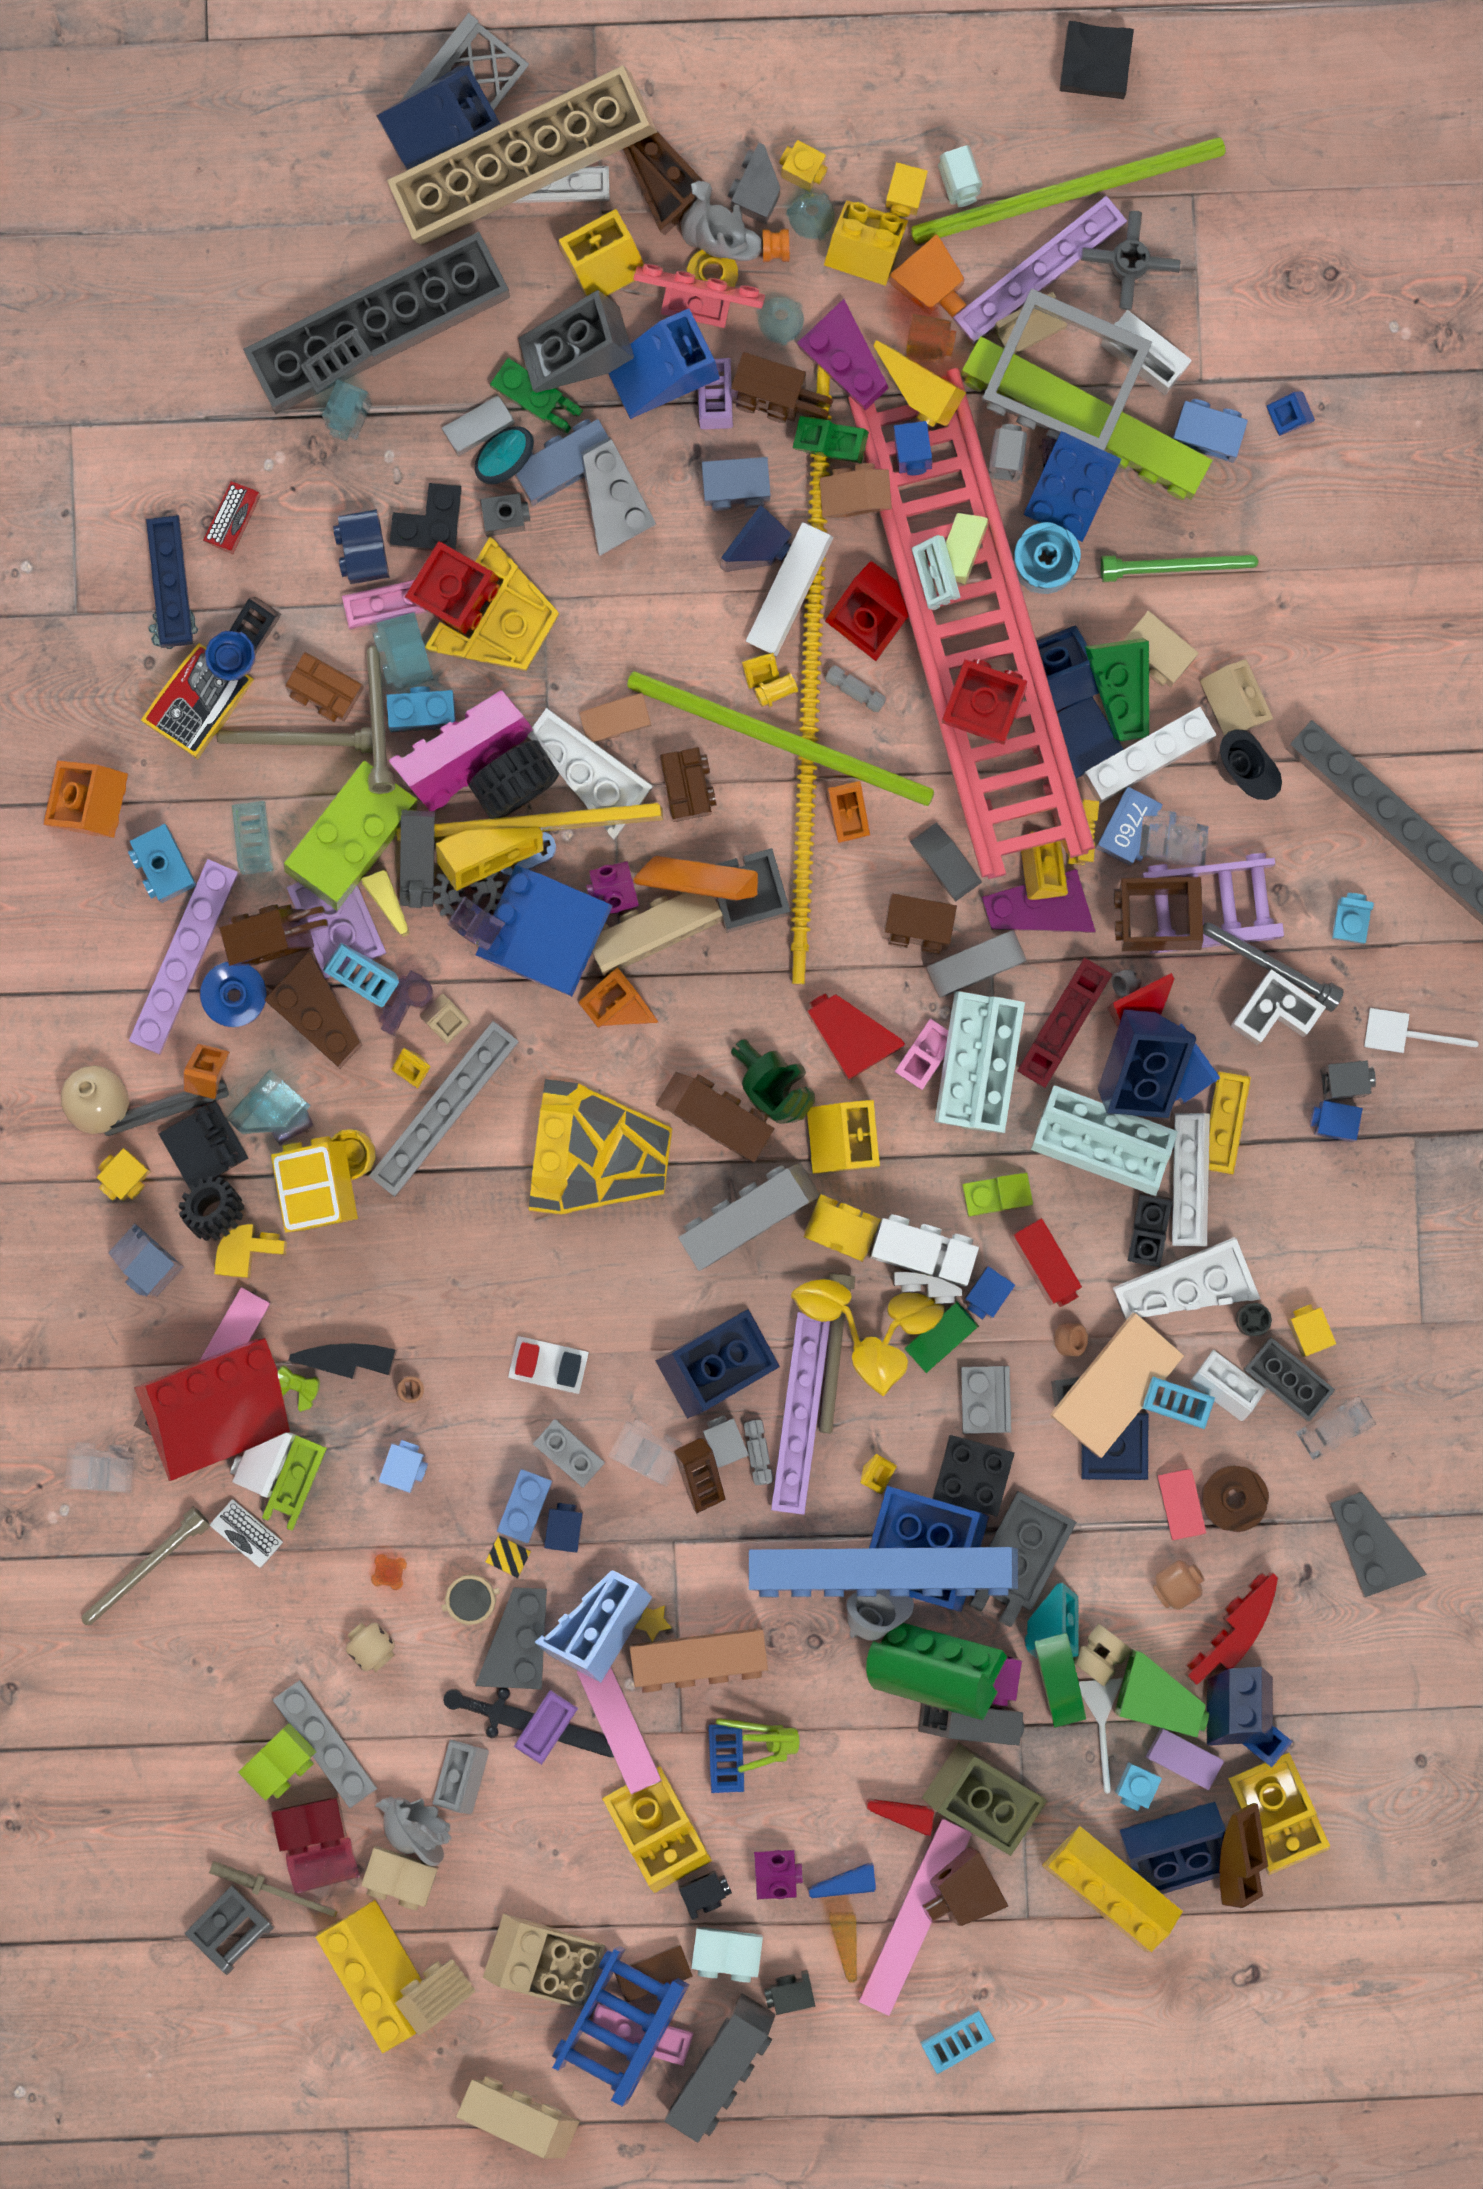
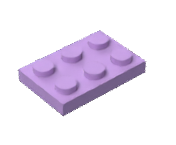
M299 882L287 887L295 909L307 910L324 906L325 914L308 919V923L322 919L328 920V927L311 932L314 948L312 949L325 979L331 976L325 973L323 968L340 943L372 960L387 954L358 885L338 911ZM346 956L338 970L343 972L351 959Z

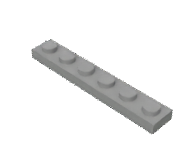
M492 1021L371 1172L369 1177L396 1197L517 1046L519 1041Z

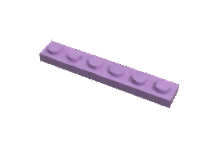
M1105 196L953 317L954 322L974 345L980 336L984 337L994 329L997 321L1021 308L1031 288L1041 292L1081 260L1083 247L1095 249L1123 227L1127 220L1112 201Z
M207 859L129 1042L159 1055L161 1054L239 873Z
M800 1312L797 1313L771 1510L804 1515L830 1321H816Z

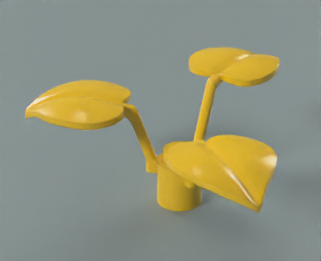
M819 1279L806 1282L793 1290L791 1298L796 1302L799 1309L811 1319L826 1322L839 1318L842 1312L846 1315L854 1342V1352L851 1358L852 1365L858 1375L882 1396H885L890 1388L903 1377L908 1368L906 1355L898 1348L888 1345L894 1330L900 1325L908 1334L925 1333L934 1328L944 1314V1306L935 1304V1299L912 1292L898 1294L888 1304V1315L894 1321L890 1324L884 1340L881 1341L876 1337H867L861 1342L851 1310L846 1306L851 1301L852 1295L844 1285L833 1280Z

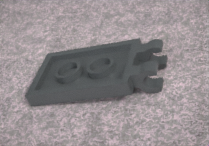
M1019 1491L1016 1492L988 1546L1018 1549V1589H1008V1596H992L1007 1604L998 1621L1008 1627L1013 1626L1022 1607L1029 1611L1032 1610L1077 1523ZM977 1590L969 1606L980 1612L983 1611L990 1597L988 1596V1590Z

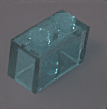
M337 379L322 415L326 428L330 429V435L343 441H347L349 437L355 440L358 439L372 405L368 391Z
M414 612L376 623L379 632L373 633L378 653L384 651L388 663L383 664L382 668L387 684L394 683L397 691L434 680Z

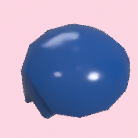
M223 631L212 638L205 650L206 666L219 679L226 681L239 680L251 672L255 663L254 645L242 632Z

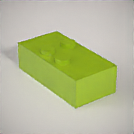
M365 760L284 862V872L336 911L339 910L354 888L360 883L361 879L397 835V829L401 828L402 810L416 811L417 799L396 783L395 789L392 792L385 794L370 792L368 788V775L371 773L373 766Z

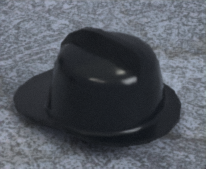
M1240 729L1229 731L1222 738L1220 751L1218 752L1217 769L1220 776L1227 783L1239 786L1248 796L1257 800L1274 798L1281 791L1282 786L1281 773L1276 764L1265 752L1254 735Z

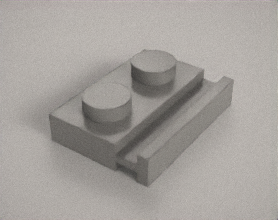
M1010 1366L961 1367L962 1434L1011 1433Z

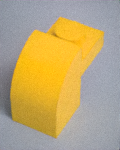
M253 1224L238 1226L236 1229L230 1230V1234L226 1237L224 1236L220 1241L216 1253L214 1274L250 1278L253 1252L286 1255L287 1242L280 1241V1234L260 1232V1239L254 1238L255 1225Z

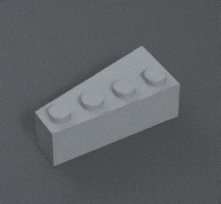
M801 1163L787 1169L784 1168L783 1164L766 1174L768 1181L758 1187L753 1182L740 1190L738 1193L741 1198L730 1204L728 1199L713 1207L711 1211L714 1215L703 1221L701 1217H698L683 1226L686 1233L678 1238L698 1271L707 1268L744 1245L748 1240L750 1241L765 1232L775 1223L784 1220L797 1212L799 1208L819 1198V1191Z

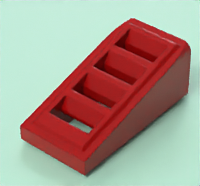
M871 1798L866 1801V1808L870 1812L921 1834L931 1836L934 1810L931 1806Z

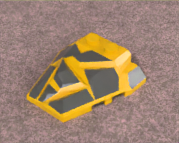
M545 1079L532 1170L529 1211L562 1215L619 1202L663 1195L672 1128L594 1092L579 1083Z

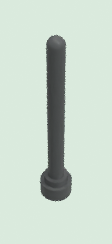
M1209 922L1203 924L1204 935L1269 971L1272 969L1292 984L1314 995V999L1324 1005L1327 1011H1334L1340 1003L1344 993V989L1333 983L1327 984L1324 982L1320 984Z

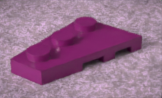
M845 299L839 302L797 342L799 349L817 366L819 365L865 411L889 389Z
M1077 869L1065 872L1068 890L1066 896L1031 900L1027 898L1026 884L982 897L991 930L1095 933L1096 930Z

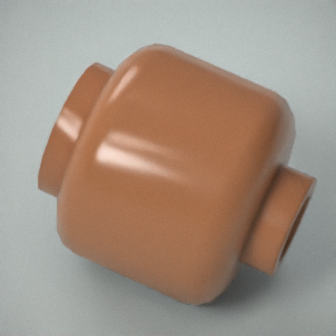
M1178 1560L1156 1574V1584L1153 1585V1589L1166 1608L1171 1606L1174 1609L1180 1610L1202 1596L1201 1583L1205 1579L1195 1564L1189 1566L1186 1562Z

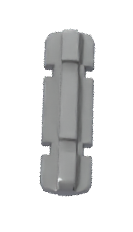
M835 665L830 668L825 677L826 682L834 687L838 685L841 687L840 690L861 704L865 702L867 704L866 707L872 711L879 712L886 702L884 695L877 691L872 692L871 687L850 674L848 676L845 675V671Z
M748 1421L744 1423L745 1436H749L750 1440L746 1442L751 1467L755 1468V1472H752L754 1484H770L773 1482L772 1469H768L767 1466L770 1464L766 1438H762V1433H765L763 1421Z

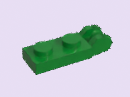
M507 358L490 383L491 388L545 423L547 421L567 434L572 427L564 419L552 414L557 404L575 416H580L583 412L578 405L563 397V393L555 388L537 393L533 391L528 371L510 358Z

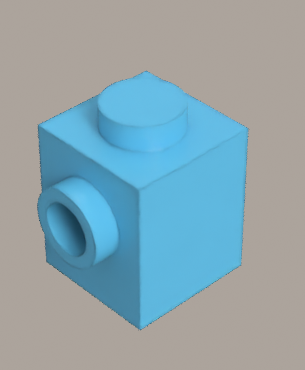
M1128 1762L1115 1793L1122 1797L1120 1803L1136 1811L1139 1810L1140 1806L1149 1809L1162 1778Z

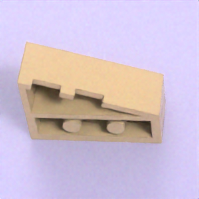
M485 2076L484 2080H471L456 2116L457 2118L543 2159L565 2158L580 2120L561 2113V2110L544 2103L542 2105L534 2102L532 2097L518 2090L511 2092L503 2089V2083L491 2077Z

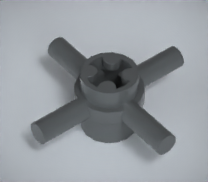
M1140 211L1129 212L1127 238L1119 243L1114 251L1083 247L1081 261L1111 264L1114 275L1122 281L1119 308L1130 310L1133 307L1135 280L1143 277L1148 269L1179 273L1181 260L1150 256L1147 247L1139 241L1142 212ZM1123 254L1138 258L1135 268L1128 267L1129 261L1127 258H1122Z

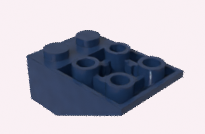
M469 65L458 66L376 115L406 171L501 124Z

